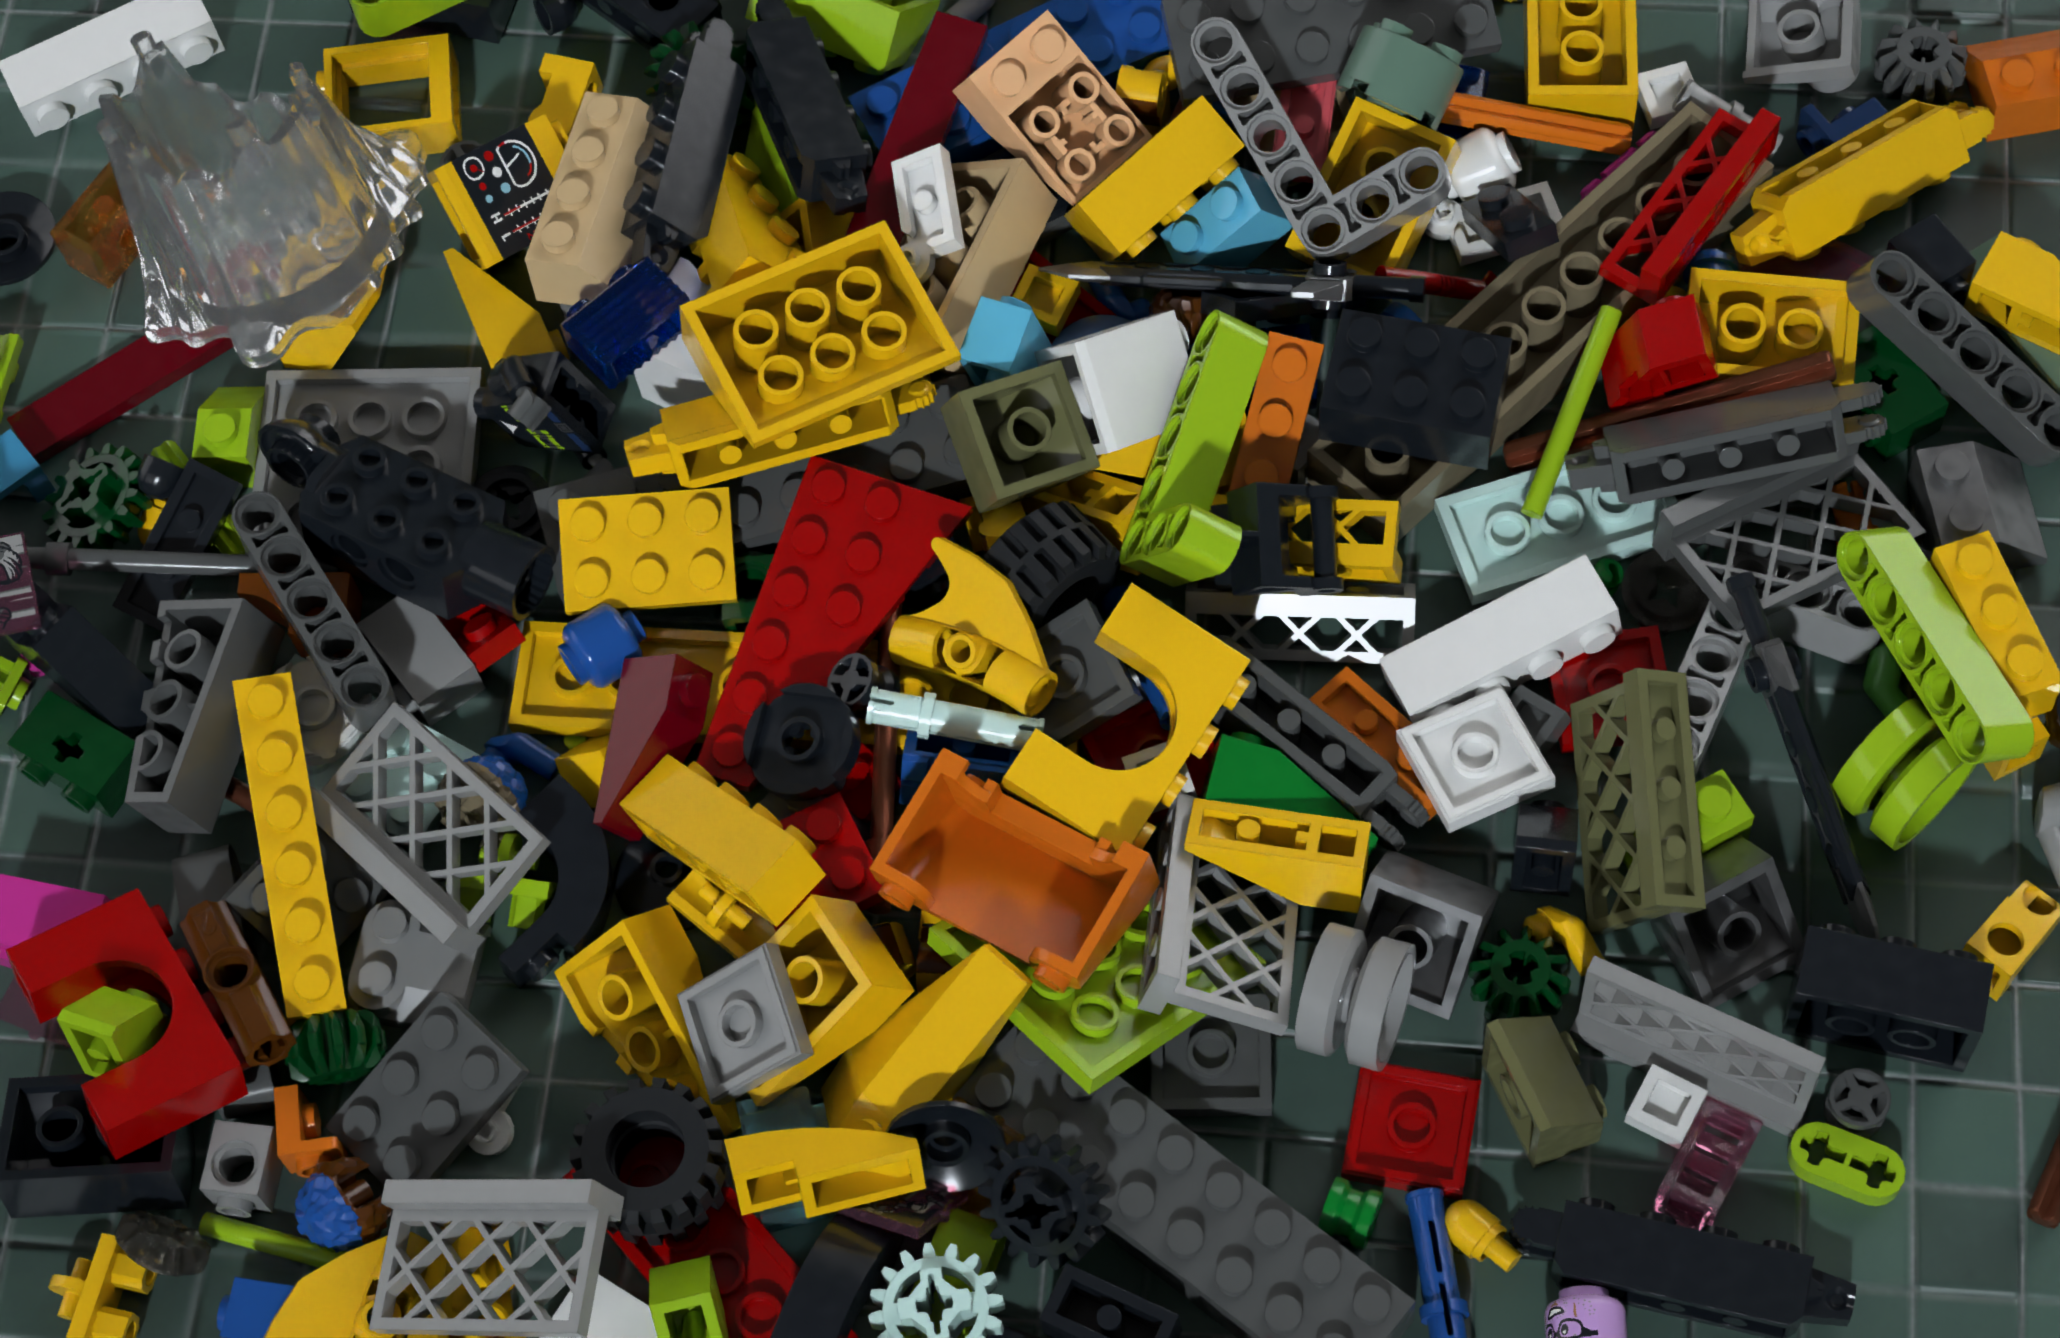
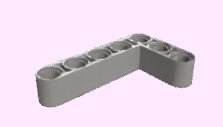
M1222 17L1205 19L1195 27L1191 35V48L1196 60L1298 238L1315 260L1338 259L1344 261L1439 205L1447 198L1452 184L1449 169L1441 155L1428 147H1416L1408 150L1333 195L1238 29L1231 21ZM1220 37L1232 39V47L1224 57L1219 59L1207 57V49L1212 41ZM1246 83L1259 85V93L1252 103L1245 106L1233 103L1234 94L1241 85ZM1278 129L1286 132V140L1279 150L1274 152L1260 150V141L1268 131ZM1432 166L1438 169V178L1431 187L1416 189L1410 185V178L1417 168ZM1308 176L1313 179V188L1305 198L1295 200L1287 197V187L1294 178ZM1375 194H1383L1389 197V207L1382 216L1367 218L1362 215V206L1367 198ZM1325 223L1340 225V236L1334 244L1327 247H1319L1314 244V234L1321 225Z
M1737 551L1734 555L1732 567L1766 574L1769 558ZM1776 560L1773 576L1798 582L1808 577L1809 568ZM1845 581L1836 583L1767 616L1769 626L1775 638L1779 637L1785 642L1843 663L1855 665L1867 662L1869 653L1881 640L1880 634ZM1756 589L1758 596L1761 599L1762 590ZM1710 600L1678 672L1686 673L1695 778L1744 666V660L1747 659L1752 647L1745 627L1735 631Z

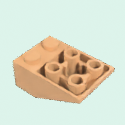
M1048 9L952 90L993 139L1014 157L1024 158L1038 177L1072 206L1078 203L1153 137Z

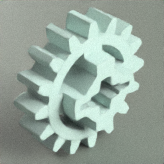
M931 1242L924 1243L923 1258L916 1261L911 1254L904 1250L900 1253L904 1268L897 1272L884 1266L881 1270L883 1279L888 1285L887 1290L871 1289L870 1297L872 1302L882 1308V1310L869 1314V1323L872 1329L885 1330L877 1338H904L900 1332H905L906 1336L917 1334L921 1338H957L962 1330L969 1326H973V1328L965 1338H986L987 1334L1003 1335L1004 1327L1002 1321L991 1316V1314L1005 1309L1003 1295L988 1294L998 1285L994 1272L991 1271L978 1276L982 1266L980 1257L974 1253L964 1262H961L956 1244L950 1243L944 1256H936ZM944 1275L960 1279L973 1292H969L968 1288H954L945 1281ZM920 1279V1283L909 1297L901 1298L908 1287ZM937 1290L940 1302H943L945 1307L942 1312V1320L940 1321V1334H937L934 1323L931 1322L929 1317L932 1312V1304L934 1303L933 1292Z

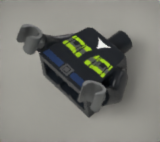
M560 351L524 356L510 355L500 359L488 375L487 387H480L474 394L473 408L479 418L493 419L519 444L526 447L573 451L582 466L590 470L583 478L614 470L611 463L607 460V453L602 445L616 405Z

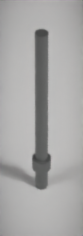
M47 542L45 547L23 546L24 554H19L22 559V566H27L22 569H44L46 575L71 576L73 570L239 577V573H258L247 554L74 548L71 542ZM315 557L323 572H342L341 569ZM298 564L285 566L279 573L291 572L298 567Z

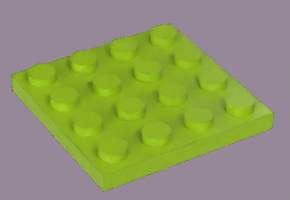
M1150 901L1081 989L1067 987L1065 993L1056 992L1033 977L1035 969L998 950L1033 981L1009 1020L1089 1095L1207 1015L1170 1003L1166 1004L1160 1015L1137 1008ZM943 920L929 928L927 944L952 967L986 944ZM1206 923L1192 928L1193 934L1207 950L1222 944ZM1247 946L1259 962L1266 967L1267 962L1251 947ZM1232 954L1216 960L1233 982L1249 975ZM1201 968L1187 974L1186 986L1208 993L1218 990Z

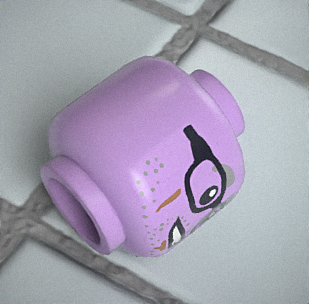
M1582 1285L1564 1288L1558 1293L1559 1299L1551 1302L1545 1310V1338H1628L1625 1307L1617 1299L1609 1297V1291L1604 1287Z

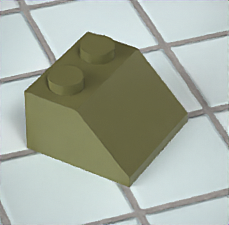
M1061 359L957 392L940 408L979 514L1030 498L1100 467Z
M1550 1016L1496 1019L1486 1023L1481 1064L1533 1169L1600 1141L1604 1124L1603 1119L1608 1116L1607 1109L1596 1086L1593 1083L1585 1086L1576 1068L1581 1061L1570 1034L1567 1031L1559 1033Z

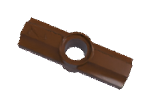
M205 900L189 908L187 916L179 923L202 970L204 982L215 997L247 1064L250 1067L257 1065L270 1067L288 1057L291 1047L297 1043L272 993L271 983L258 965L230 906L225 900L218 902ZM243 979L239 984L232 986L238 980Z

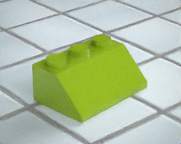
M749 0L745 15L746 19L757 22L755 8L758 0ZM784 0V3L787 4L793 17H806L814 37L822 39L826 57L841 55L853 60L854 68L872 75H883L886 71L905 65L938 10L940 0Z

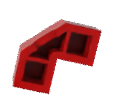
M1694 293L1686 296H1667L1658 300L1652 306L1638 309L1615 332L1601 367L1608 407L1611 412L1672 394V390L1719 377L1707 319Z

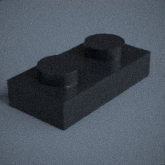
M1510 183L1487 187L1480 191L1477 197L1460 203L1464 222L1509 263L1559 242L1555 222Z

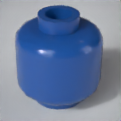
M601 603L564 627L562 632L564 643L557 648L566 666L580 685L589 681V683L597 688H605L621 678L624 659L643 657L639 643L645 640L647 636L631 610L628 609L620 614L610 604Z

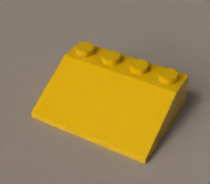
M885 220L679 306L681 334L685 346L709 389L754 449L961 360L958 348Z

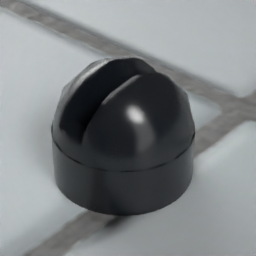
M533 0L537 18L548 35L551 36L566 30L574 23L578 8L573 0Z
M144 454L137 475L139 488L146 495L154 499H167L184 469L162 459Z

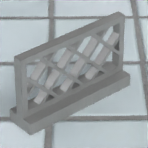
M396 702L391 704L321 791L310 786L316 823L441 943L469 956H472L485 940V937L479 932L481 927L551 843L420 721ZM402 724L410 731L409 755L387 758V740L397 727ZM423 744L429 750H431V752L423 753ZM443 761L446 764V789L423 792V764ZM409 766V794L387 798V770ZM373 772V800L353 802L344 792L359 774ZM460 778L469 786L460 787ZM481 796L484 799V823L460 827V798ZM446 800V829L423 832V804ZM409 806V834L390 837L386 833L387 809ZM372 811V819L365 812ZM497 812L506 820L498 821ZM519 831L528 840L513 860L498 862V833ZM484 835V864L460 867V838ZM446 840V869L427 872L423 868V843ZM402 846H409V854ZM484 875V895L472 910L469 911L460 903V878ZM446 880V889L438 881Z
M1179 792L1158 830L1154 866L1160 884L1153 894L1149 905L1137 1008L1160 1015L1166 1004L1170 1003L1282 1036L1289 1023L1298 904L1257 884L1242 891L1225 869L1185 851V838L1193 801L1196 797ZM1211 878L1227 898L1212 905L1199 890L1197 883ZM1266 894L1281 912V916L1267 921L1251 902L1252 900ZM1235 908L1253 928L1239 936L1221 916ZM1206 923L1222 944L1207 950L1193 934L1192 928ZM1260 939L1277 957L1276 962L1266 967L1259 962L1247 947ZM1232 954L1249 975L1233 982L1216 960ZM1201 968L1218 990L1208 993L1186 986L1187 974ZM1258 985L1273 1003L1272 1011L1253 1006L1242 992Z
M1593 956L1586 971L1579 1012L1569 1033L1573 1041L1645 1073H1648L1653 1063L1707 1090L1708 1093L1705 1100L1790 1138L1793 1137L1799 1127L1818 1084V1078L1826 1060L1825 1057L1597 956Z
M385 1179L381 1203L393 1209L369 1325L370 1330L378 1334L587 1338L608 1221L621 1220L624 1203L623 1196L593 1179ZM411 1226H425L433 1240L411 1260L406 1253ZM469 1227H477L485 1240L462 1261L452 1244ZM521 1227H529L537 1240L513 1261L503 1244ZM543 1227H550L546 1232ZM573 1227H585L582 1248L566 1262L555 1244ZM443 1253L453 1270L430 1290L420 1274ZM495 1254L505 1271L482 1291L472 1277V1274L490 1256ZM547 1254L557 1272L534 1292L523 1275ZM409 1284H412L422 1300L404 1317H393L397 1296ZM463 1284L473 1301L455 1318H448L440 1304ZM515 1284L525 1302L507 1319H500L491 1305ZM567 1284L573 1293L569 1320H552L544 1305ZM429 1314H431V1315L433 1316V1318H426V1317H427ZM481 1315H483L485 1319H478V1318H479ZM535 1315L538 1320L530 1319Z

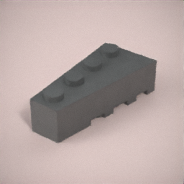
M244 598L160 600L157 618L164 623L162 638L152 643L149 661L157 667L153 688L145 690L143 694L141 711L146 713L148 718L145 732L138 735L135 740L125 803L168 833L211 834L243 749L232 681L270 675L286 631Z

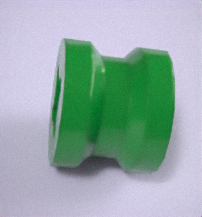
M1337 1176L1325 1201L1318 1227L1331 1237L1337 1234L1348 1238L1352 1247L1364 1251L1375 1227L1384 1193L1375 1189L1362 1192L1354 1189L1349 1180Z

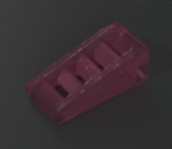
M1707 1096L1659 1186L1652 1207L1654 1212L1669 1215L1676 1219L1677 1224L1701 1231L1703 1226H1714L1761 1131L1763 1123ZM1709 1125L1740 1140V1142L1736 1146L1705 1130ZM1699 1147L1707 1152H1710L1728 1161L1729 1163L1728 1165H1725L1705 1154L1696 1151V1148ZM1686 1168L1718 1183L1715 1187L1686 1173Z

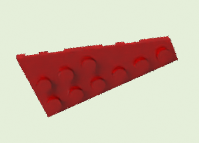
M810 457L696 762L710 773L717 782H727L735 788L751 792L759 781L754 776L752 767L747 764L743 752V741L747 724L754 711L763 702L769 705L775 698L783 695L780 691L781 689L793 684L813 683L827 688L828 677L837 662L848 654H861L904 601L908 590L926 568L929 569L938 558L931 547L932 539L944 537L949 540L958 528L961 529L971 517L973 507L821 457Z

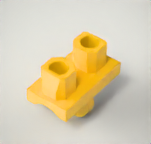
M693 869L666 898L672 907L735 959L766 943L776 932L769 921Z
M102 1233L92 1261L78 1257L71 1276L54 1274L48 1285L51 1291L63 1296L57 1316L71 1320L66 1338H136L140 1318L133 1312L120 1310L117 1307L123 1289L148 1295L153 1289L159 1265L150 1257L132 1250L119 1236Z

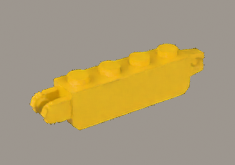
M1911 99L1755 188L1750 201L1754 215L1730 233L1738 262L1754 266L1778 256H1784L1793 261H1802L1818 255L1823 245L1839 236L1858 232L1865 226V221L1883 211L1894 210L1908 202L1910 195L1924 187L1938 185L1951 177L1952 171L1970 162L1967 149L1981 142L1982 138H1987L1988 134L1991 135V131L1995 129V116L1992 115L1987 107L1977 105L1975 108L1968 107V103L1960 101L1949 102L1948 106H1940Z
M915 379L914 382L906 383L755 449L742 434L715 395H710L659 409L662 423L651 427L649 432L624 440V449L633 477L661 472L663 474L677 473L680 486L697 489L889 436L899 427L898 415L930 406L931 403H934L937 393L935 385L931 384L928 379Z

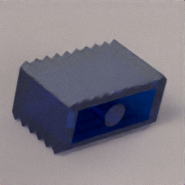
M646 256L635 266L628 264L618 269L611 277L608 287L592 300L585 298L576 302L567 312L565 321L560 324L567 346L609 389H615L619 382L625 381L627 375H633L635 369L641 368L644 362L650 361L653 355L659 354L661 348H666L670 341L677 339L678 335L681 334L679 306L689 302L690 299L678 285L674 284L671 278L667 277L664 271L659 269L657 264L653 263Z

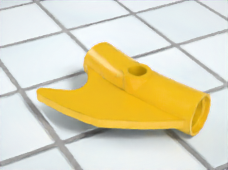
M944 537L933 538L931 547L948 574L949 589L945 597L934 606L913 615L904 614L898 617L891 628L889 636L891 659L895 664L933 672L963 682L995 697L1027 717L1036 716L1048 705L1055 694L1058 686V676L1049 669L1034 624L1013 582L969 550Z
M410 1232L406 1253L412 1260L430 1242ZM387 1236L350 1250L298 1280L272 1319L264 1338H405L406 1334H378L369 1329L367 1313L372 1315ZM427 1268L420 1274L423 1279L425 1278ZM409 1284L397 1296L393 1317H404L417 1304L419 1294L412 1284Z

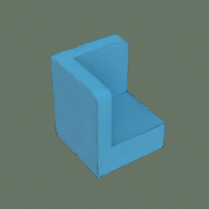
M9 429L0 435V500L21 485H24L39 503L46 498V495L55 492L56 489L37 461L14 432Z

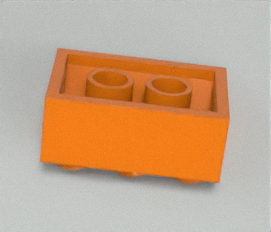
M2060 29L1965 46L1967 47L1966 52L1968 55L1965 65V78L1974 106L1987 107L1992 115L1995 116V129L1991 131V135H1987V138H1985L1986 142L2060 129Z

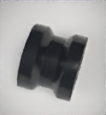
M860 653L848 654L840 659L832 668L827 683V688L832 690L858 718L866 721L868 703L871 700L872 686L899 693L901 690L899 677L892 670L877 665L871 658Z

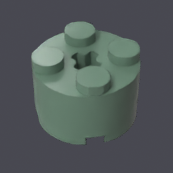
M1383 18L1381 23L1374 22L1373 26L1364 25L1335 86L1336 89L1344 92L1353 87L1355 90L1351 97L1352 100L1357 96L1407 119L1411 116L1420 121L1424 120L1423 126L1437 131L1464 74V70L1459 66L1463 55L1437 42H1433L1431 47L1421 45L1411 40L1413 30L1388 18Z

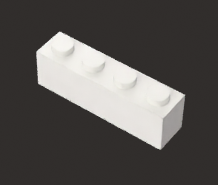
M134 0L1 60L0 70L19 110L36 137L47 131L59 129L67 122L93 110L107 107L115 100L139 89L153 86L163 78L185 68L201 64L210 57L225 51V48L202 0Z
M1584 554L1379 658L1385 681L1404 716L1412 723H1415L1501 685L1506 694L1509 695L1513 688L1531 679L1542 680L1558 672L1564 662L1584 652L1593 654L1605 649L1623 631L1618 607L1587 555Z

